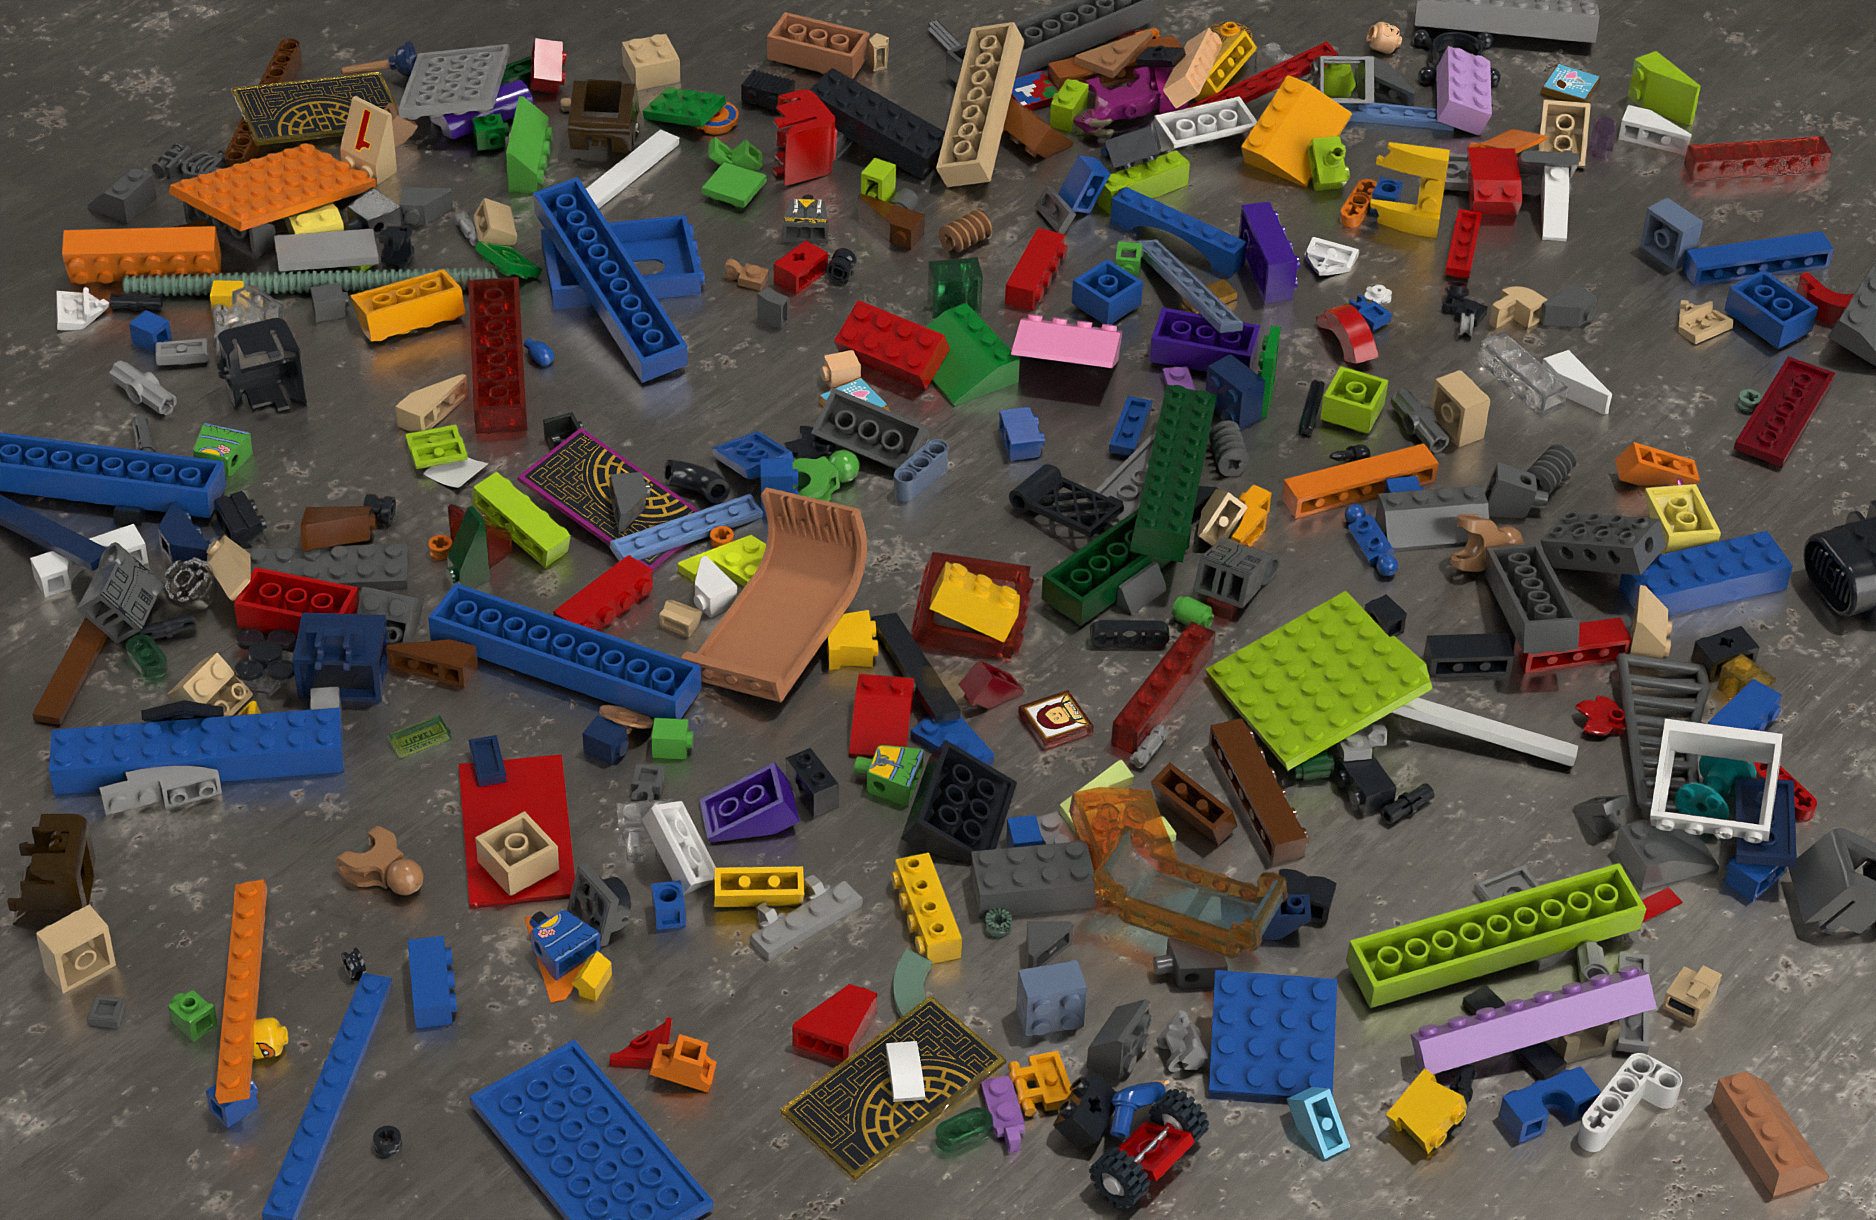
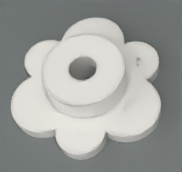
M1383 285L1367 287L1364 298L1368 301H1375L1378 304L1381 302L1389 303L1392 291L1386 289Z

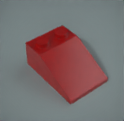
M1468 147L1470 211L1481 212L1482 214L1517 215L1522 204V185L1515 148Z
M869 674L858 675L849 757L857 758L859 756L873 759L877 747L880 745L907 747L914 703V678Z

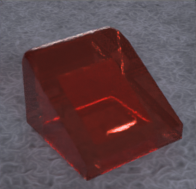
M1209 597L1206 601V605L1212 608V614L1229 621L1232 620L1238 609L1235 605Z

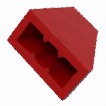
M848 984L793 1024L792 1046L845 1064L850 1063L877 1013V993L864 987Z

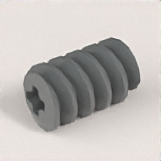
M1229 420L1216 424L1209 432V441L1218 469L1225 476H1238L1245 471L1249 460L1240 428L1237 423Z
M1554 444L1526 472L1536 476L1537 490L1548 492L1549 495L1572 471V468L1576 466V457L1567 446Z

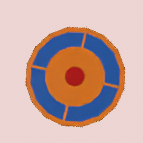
M726 102L703 127L695 128L698 130L701 128L707 134L719 135L732 130L733 126L738 125V110L734 105Z

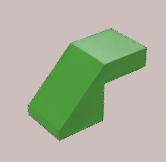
M716 137L709 141L708 157L720 166L723 162L748 170H759L762 168V152L746 139L733 150Z

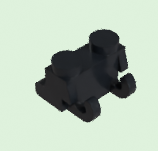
M410 225L388 226L386 229L382 228L379 233V243L384 244L381 252V262L386 263V266L395 267L396 272L399 269L405 272L415 253L414 246L411 244L413 230Z

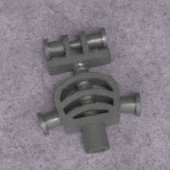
M175 143L172 146V150L168 149L158 159L159 163L152 165V170L158 176H163L166 172L167 179L170 180L182 170L183 179L198 177L200 174H208L217 169H223L225 150L220 149L216 156L209 152H199L192 155L190 146L184 148L181 144Z

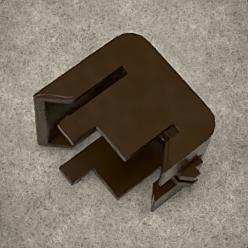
M574 80L568 120L570 149L589 150L588 136L592 137V146L597 147L598 141H602L601 147H607L608 137L611 138L613 152L631 153L635 136L639 134L640 124L637 123V116L640 110L636 84L613 80ZM584 111L618 113V118L583 115Z
M41 814L39 827H32L35 844H28V841L19 844L21 856H32V860L24 868L18 898H8L7 900L9 910L15 912L13 925H52L71 913L89 905L94 882L95 854L88 821L79 814Z

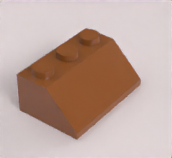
M1010 98L1002 133L1006 135L1009 132L1011 134L1009 138L1020 146L1024 143L1026 145L1025 151L1034 157L1039 154L1045 159L1072 147L1074 142L1030 109Z

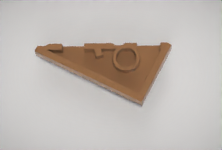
M1146 30L1077 54L1074 64L1114 78L1152 40L1153 32Z

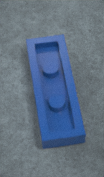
M1131 396L1127 397L1109 444V452L1131 456L1137 450L1152 410L1153 401Z

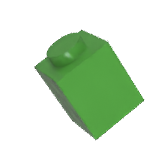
M654 718L652 757L687 759L688 748H693L694 731H689L688 719Z

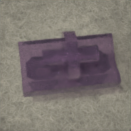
M1610 117L1594 118L1589 148L1593 149V157L1605 159L1607 151L1612 152L1618 122Z

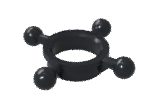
M1419 29L1415 31L1412 35L1413 44L1417 47L1426 46L1430 48L1427 56V62L1430 67L1426 66L1420 69L1418 73L1419 81L1425 85L1432 84L1435 81L1437 65L1443 56L1439 53L1440 50L1447 49L1450 46L1468 51L1475 56H1483V49L1491 47L1494 42L1493 35L1488 32H1479L1475 38L1466 33L1447 32L1431 39L1426 30ZM1490 68L1491 86H1495L1500 82L1501 75L1497 69Z

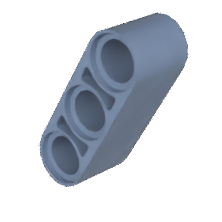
M940 439L928 441L894 472V497L902 502L914 500L946 471L948 445L945 441Z

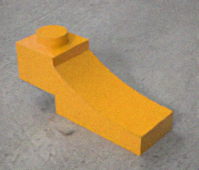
M1253 484L1247 492H1243L1238 500L1248 506V508L1240 518L1242 521L1231 536V540L1252 546L1263 534L1266 528L1267 514L1270 511L1272 492Z

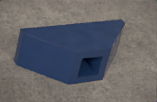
M177 502L171 503L158 527L161 549L172 564L209 570L210 567L207 564L208 553L206 552L211 542L204 540L201 529L198 525L194 526L187 510H182Z
M1221 894L1220 896L1222 921L1249 940H1280L1311 921L1309 894Z

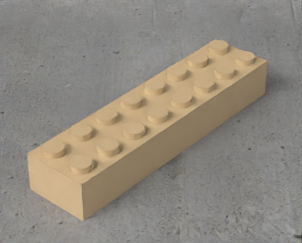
M1014 22L971 28L936 167L947 187L991 181L1024 40Z

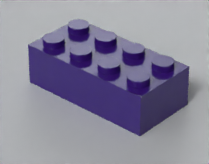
M1270 202L1242 205L1238 238L1247 242L1245 261L1264 303L1293 300L1294 290L1298 287L1296 272L1300 269L1299 257L1295 256L1293 252L1292 242L1287 240L1285 227L1280 225L1277 211L1273 210Z
M1162 307L1151 338L1150 362L1177 367L1188 366V369L1207 372L1209 365L1231 354L1248 368L1252 369L1258 349L1260 325L1243 322L1242 331L1219 333L1201 314Z

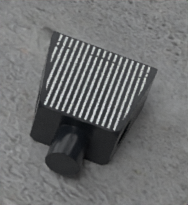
M372 187L347 206L348 221L343 223L344 231L373 229L376 239L379 238L382 228L386 229L388 226L404 225L403 209L400 205Z

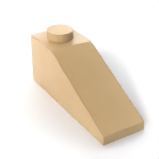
M461 374L410 393L395 406L398 427L412 433L432 429L469 396L467 375Z
M224 535L220 541H213L207 549V564L228 598L234 601L251 581L250 553Z

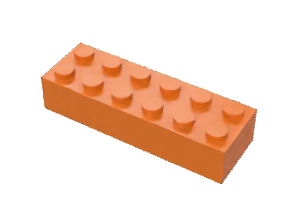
M215 226L64 230L62 256L70 283L108 284L123 282L125 275H129V277L137 275V277H140L141 274H144L145 277H148L149 274H152L153 277H156V274L164 276V274H168V276L184 274V276H187L188 273H191L192 276H195L196 273H199L200 276H203V273H207L210 276L211 273H215V275L221 273V251Z

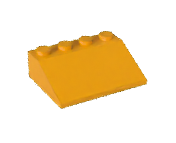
M1287 75L1241 146L1244 162L1306 187L1312 179L1307 145L1312 138L1339 136L1351 118L1352 113L1309 83Z

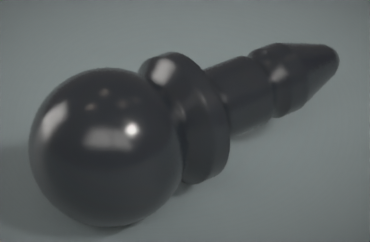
M1358 444L1349 446L1343 451H1336L1330 454L1329 457L1335 461H1347L1350 463L1371 457V452L1366 445Z

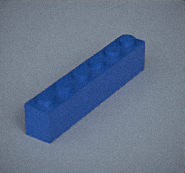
M1819 231L1688 249L1683 270L1695 287L1745 280L1762 270L1774 276L1824 269L1830 266L1834 248L1824 233Z

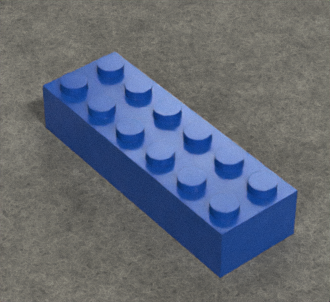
M1764 531L1658 555L1641 575L1621 574L1619 587L1635 609L1640 585L1646 586L1668 609V616L1787 589L1793 565L1769 532Z

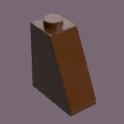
M371 506L306 507L300 525L302 550H313L370 540L372 531H376V515H371Z

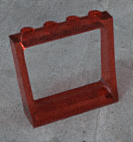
M932 552L923 571L910 634L916 643L922 646L951 648L1011 659L1015 649L1019 650L1024 634L1019 633V630H1023L1027 620V615L1022 613L1026 612L1030 603V597L1026 596V593L1029 594L1034 581L1033 578L1029 577L1031 566ZM946 562L952 565L953 563L960 564L968 572L976 576L981 574L990 579L1012 581L1015 583L1014 590L1020 595L1019 613L1005 642L990 636L946 627L933 622L934 611L929 609L932 589Z

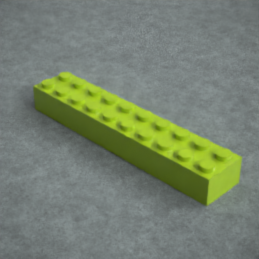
M1618 863L1350 940L1346 962L1369 1007L1373 1008L1581 946L1586 941L1598 942L1639 930L1646 907L1623 867Z

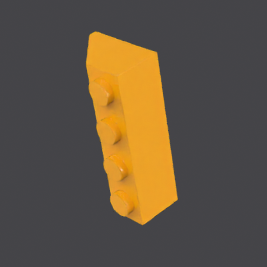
M445 269L350 295L361 328L371 342L383 341L387 337L396 334H407L411 330L420 327H431L434 323L444 320L452 321L457 319L458 316L466 314L462 289Z

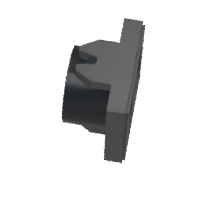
M587 863L579 865L567 911L596 929L600 933V947L608 945L611 932L622 929L630 921L627 918L632 914L630 910V895L627 887L618 877L612 876L602 879Z

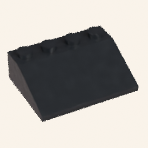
M945 740L928 759L901 839L924 853L971 863L972 851L996 849L1017 782Z

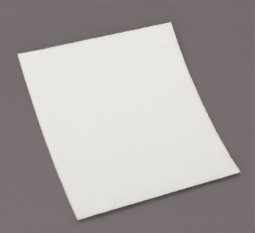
M468 458V460L432 466L423 474L444 485L459 488L489 463Z

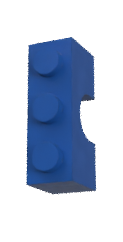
M1581 1066L1571 1070H1563L1556 1076L1546 1080H1538L1531 1086L1507 1093L1502 1098L1499 1117L1516 1140L1522 1142L1545 1132L1549 1117L1547 1108H1555L1562 1111L1572 1122L1583 1117L1601 1091Z

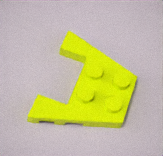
M749 535L677 563V571L695 582L701 558L707 556L725 575L745 587L762 561L766 544L753 535Z

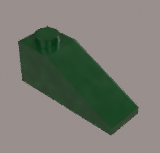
M473 505L468 507L447 555L448 568L446 569V576L451 584L458 583L470 588L490 581L485 520Z

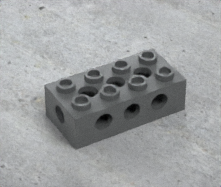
M1576 511L1566 512L1540 540L1543 551L1552 568L1641 575L1666 547L1659 519L1644 516L1626 517L1623 515H1601L1599 513L1587 514Z

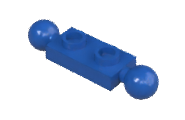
M1352 504L1348 506L1345 510V519L1350 523L1348 525L1349 531L1371 566L1377 564V570L1381 575L1392 576L1398 569V562L1392 556L1395 552L1372 514L1366 516L1365 509L1361 505Z

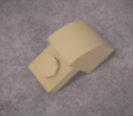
M1517 286L1505 288L1501 292L1500 300L1494 302L1491 306L1489 324L1494 328H1498L1514 319L1528 329L1540 321L1542 304L1548 299L1529 288Z

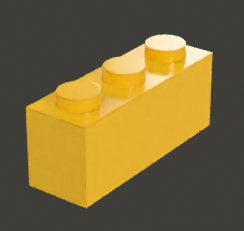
M803 866L714 868V907H754L764 902L767 903V906H802L804 898Z

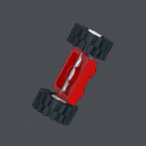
M1178 1089L1168 1090L1149 1110V1114H1151L1150 1120L1155 1122V1124L1144 1122L1118 1148H1109L1091 1165L1089 1173H1091L1090 1179L1096 1182L1094 1184L1095 1189L1102 1191L1100 1195L1103 1198L1105 1196L1108 1197L1109 1203L1113 1204L1115 1202L1118 1208L1122 1206L1124 1209L1132 1207L1149 1190L1150 1180L1157 1181L1208 1131L1209 1121L1206 1120L1208 1116L1206 1112L1200 1111L1203 1107L1200 1104L1196 1105L1194 1103L1195 1099L1192 1096L1187 1098V1093L1184 1091L1179 1093Z

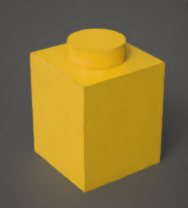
M213 280L210 293L211 308L221 304V311H223V305L228 308V316H243L245 306H249V291H245L244 281Z

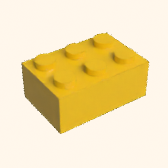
M946 562L932 589L929 609L1001 642H1005L1018 617L1020 595L1011 587H1001L992 583V580L987 576L981 574L976 576L968 572L960 564L953 563L952 565Z

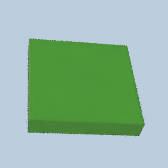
M723 162L702 187V195L733 204L735 207L745 208L766 183V175Z

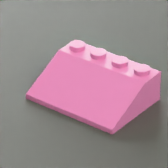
M1028 314L1027 318L1020 320L1011 355L1113 368L1119 361L1122 331L1117 330L1115 325L1102 324V328L1092 327V322L1077 321V325L1068 324L1067 319L1054 317L1052 321L1042 320L1043 316Z

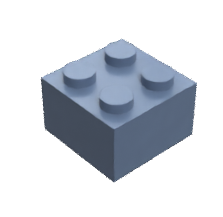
M1667 197L1647 208L1640 247L1672 269L1677 270L1684 265L1686 251L1698 248L1703 221Z
M1078 960L1018 970L1016 1010L1025 1037L1084 1027L1087 986Z

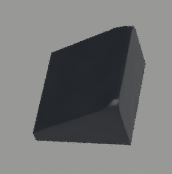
M117 505L113 511L115 524L142 526L147 510L140 507Z

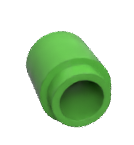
M1189 596L1178 597L1171 611L1172 616L1176 617L1178 622L1199 632L1204 628H1209L1214 618L1210 606Z

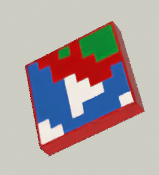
M1041 70L1015 77L1011 98L1028 109L1035 110L1051 105L1054 94L1058 93L1059 90Z

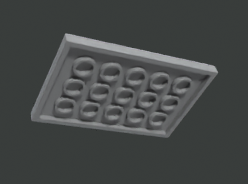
M509 44L418 53L398 108L400 118L414 120L421 116L440 117L449 113L462 115L468 111L483 113L493 109L510 55Z

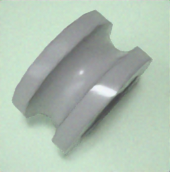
M1461 313L1459 335L1467 333L1468 336H1472L1474 314L1466 316L1465 313Z

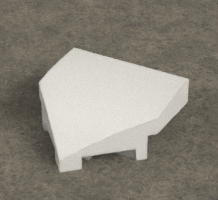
M1312 237L1304 258L1319 276L1334 275L1351 271L1358 258L1359 249Z
M87 287L83 288V293L57 291V330L84 329L109 307V302L105 299L99 300L91 295Z

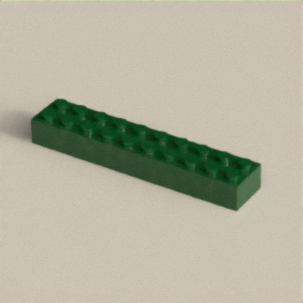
M1166 385L1130 552L1183 563L1217 395L1204 390L1187 389L1181 385Z

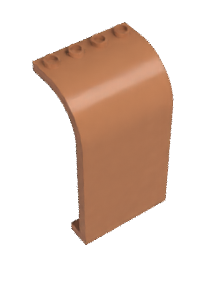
M766 487L761 493L767 515L768 537L762 561L755 574L698 652L686 651L681 659L701 666V682L782 702L855 597L865 569L867 537L861 511L858 508Z

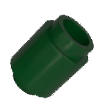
M1326 750L1292 768L1294 779L1309 781L1329 778L1330 772L1334 771V760L1332 754L1328 755Z

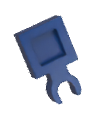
M1357 295L1356 302L1349 299V304L1361 313L1372 331L1391 321L1392 313L1374 301L1369 304L1362 295Z

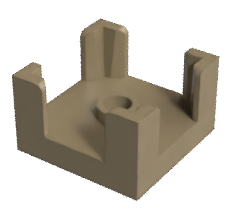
M1618 1020L1610 1022L1609 1026L1604 1023L1547 1040V1043L1567 1064L1616 1050L1622 1026Z

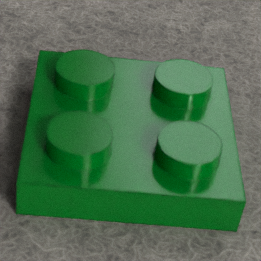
M478 241L475 250L483 255L482 259L498 266V271L504 275L512 276V274H516L524 279H527L528 276L539 278L543 270L511 246Z

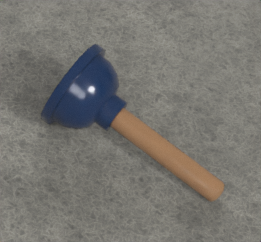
M408 41L405 45L397 48L394 56H390L387 60L342 67L341 73L343 76H350L391 68V70H398L404 76H410L417 58L414 45L411 41Z

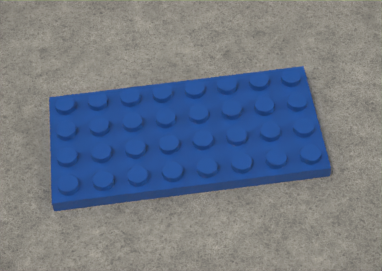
M575 1039L469 1096L470 1105L565 1220H695L714 1209V1201Z

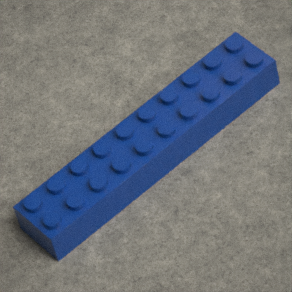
M576 177L534 192L535 215L641 382L643 383L687 366V344L580 179Z
M0 432V491L61 498L70 501L92 502L95 504L140 507L147 511L167 512L171 503L177 502L180 508L187 510L191 516L210 518L215 509V499L220 498L226 488L224 461Z
M458 583L453 585L428 617L431 641L451 639L476 646L477 657L653 718L681 719L702 689L700 665Z
M340 707L51 730L49 774L54 795L97 792L100 791V787L127 781L125 772L161 766H196L218 770L220 782L344 772L343 726Z

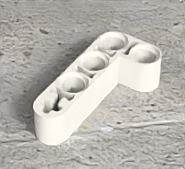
M1644 1053L1632 1054L1583 1115L1577 1138L1580 1147L1589 1152H1597L1603 1149L1641 1099L1660 1108H1672L1677 1103L1682 1085L1680 1073Z

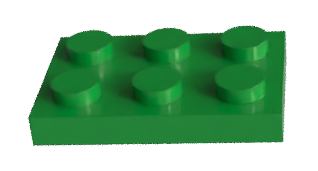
M667 87L642 110L644 119L703 127L726 104L725 95H718L712 92L704 93L695 90Z
M1272 325L1269 335H1264L1262 350L1265 351H1260L1258 366L1262 370L1258 371V375L1265 380L1261 417L1266 418L1275 384L1281 327Z

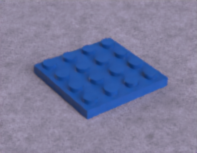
M1215 970L1208 1092L1290 1098L1311 1087L1330 1089L1333 1097L1337 979Z

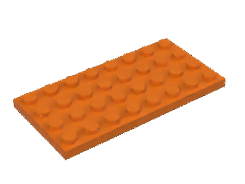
M301 144L292 149H284L282 152L271 153L265 157L251 159L245 163L217 169L208 174H200L198 177L183 179L181 182L170 185L169 194L229 226L243 231L366 192L372 187L376 188L377 180L367 177L368 174L365 171L355 168L351 169L349 163L339 161L333 158L331 154L315 149L311 144Z

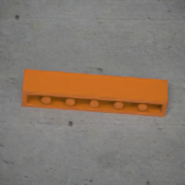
M1420 444L1284 479L1282 500L1296 519L1376 498L1380 493H1384L1385 482L1389 478L1417 476L1420 486L1436 482L1439 463L1427 446Z

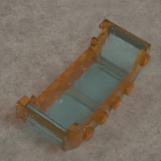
M1125 825L1092 876L1095 895L1102 902H1105L1107 899L1111 900L1120 909L1117 916L1125 923L1230 959L1239 957L1240 953L1245 949H1248L1250 952L1258 949L1262 942V935L1281 903L1288 898L1286 878L1277 873H1262L1257 880L1258 887H1256L1252 883H1244L1229 878L1224 874H1217L1202 869L1197 865H1189L1177 861L1170 856L1156 854L1153 851L1152 841L1147 832Z

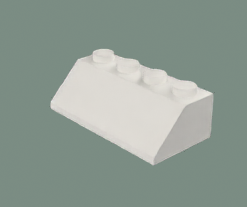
M1240 96L1154 116V124L1162 146L1161 152L1252 131L1257 123Z

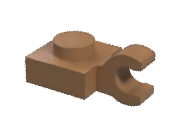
M728 259L724 265L725 268H729L725 272L724 277L729 280H738V286L761 291L769 278V269L746 263L742 267L734 259Z

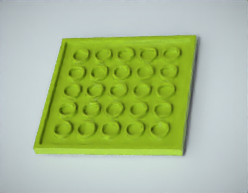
M1347 591L1338 594L1205 669L1207 677L1287 770L1294 768L1433 689L1431 681Z

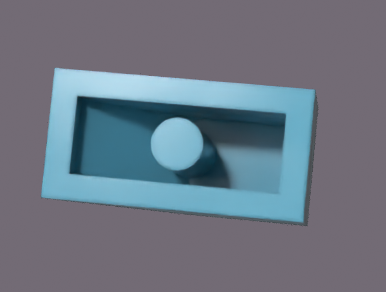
M1311 1087L1287 1098L1297 1129L1322 1159H1326L1350 1147L1330 1089Z

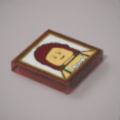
M1069 690L1018 707V714L1043 750L1092 734L1094 731L1093 724Z

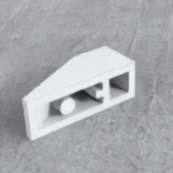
M1628 105L1621 121L1618 139L1687 156L1691 134L1651 110Z
M1545 166L1540 185L1542 240L1566 241L1569 168Z
M1569 350L1543 359L1540 378L1555 393L1603 415L1609 413L1612 393Z

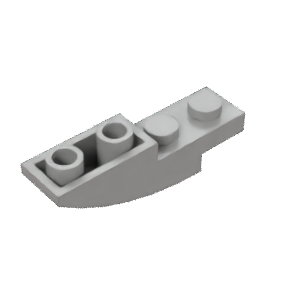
M161 766L125 772L127 781L99 788L105 815L163 801L165 808L222 794L218 770L196 766Z

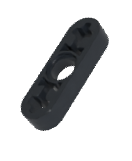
M1099 620L1090 626V640L1097 647L1157 648L1165 646L1170 640L1168 625L1159 620ZM1127 631H1134L1137 633L1132 637H1127L1123 635V633Z

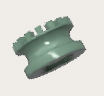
M1752 389L1742 390L1739 393L1737 407L1739 410H1743L1742 412L1747 411L1749 413L1750 411L1753 413L1762 396L1759 392Z
M994 908L993 911L990 910L986 914L985 930L989 935L1000 938L1007 936L1011 932L1012 918L1008 911L1006 912L1005 909L1001 910V908L996 910ZM995 921H1001V926L999 927L998 924L996 926Z

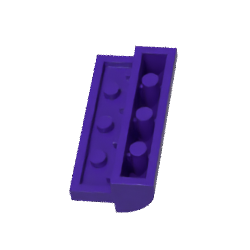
M519 79L500 85L494 108L487 112L468 111L462 115L449 113L440 117L430 116V120L432 123L441 126L444 136L455 139L474 132L473 117L501 114L503 121L514 118L519 96H523L533 105L535 104L529 89Z

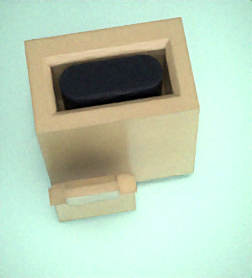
M1704 965L1698 973L1684 966L1666 991L1662 1008L1689 1022L1697 1024L1716 996L1722 974Z

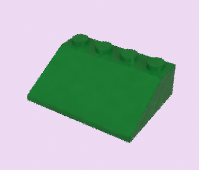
M967 303L944 311L926 326V328L944 334L950 347L948 354L931 382L953 407L1019 382L1020 359L1016 355H1011L1012 350Z

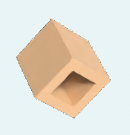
M853 350L824 355V366L821 367V376L824 382H828L830 389L836 388L860 378L861 365Z

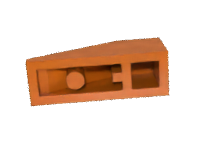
M1633 442L1615 459L1619 479L1634 485H1678L1677 481L1679 478L1682 479L1684 484H1697L1700 481L1695 460Z

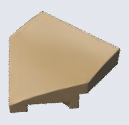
M1681 300L1679 333L1692 343L1698 344L1733 328V319L1717 310H1713V301L1702 305H1694V303L1689 304L1688 300Z

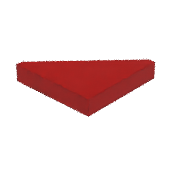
M666 1017L665 1022L654 1030H647L630 1041L629 1046L620 1052L611 1053L609 1057L610 1065L651 1068L658 1043L670 1044L672 1018Z

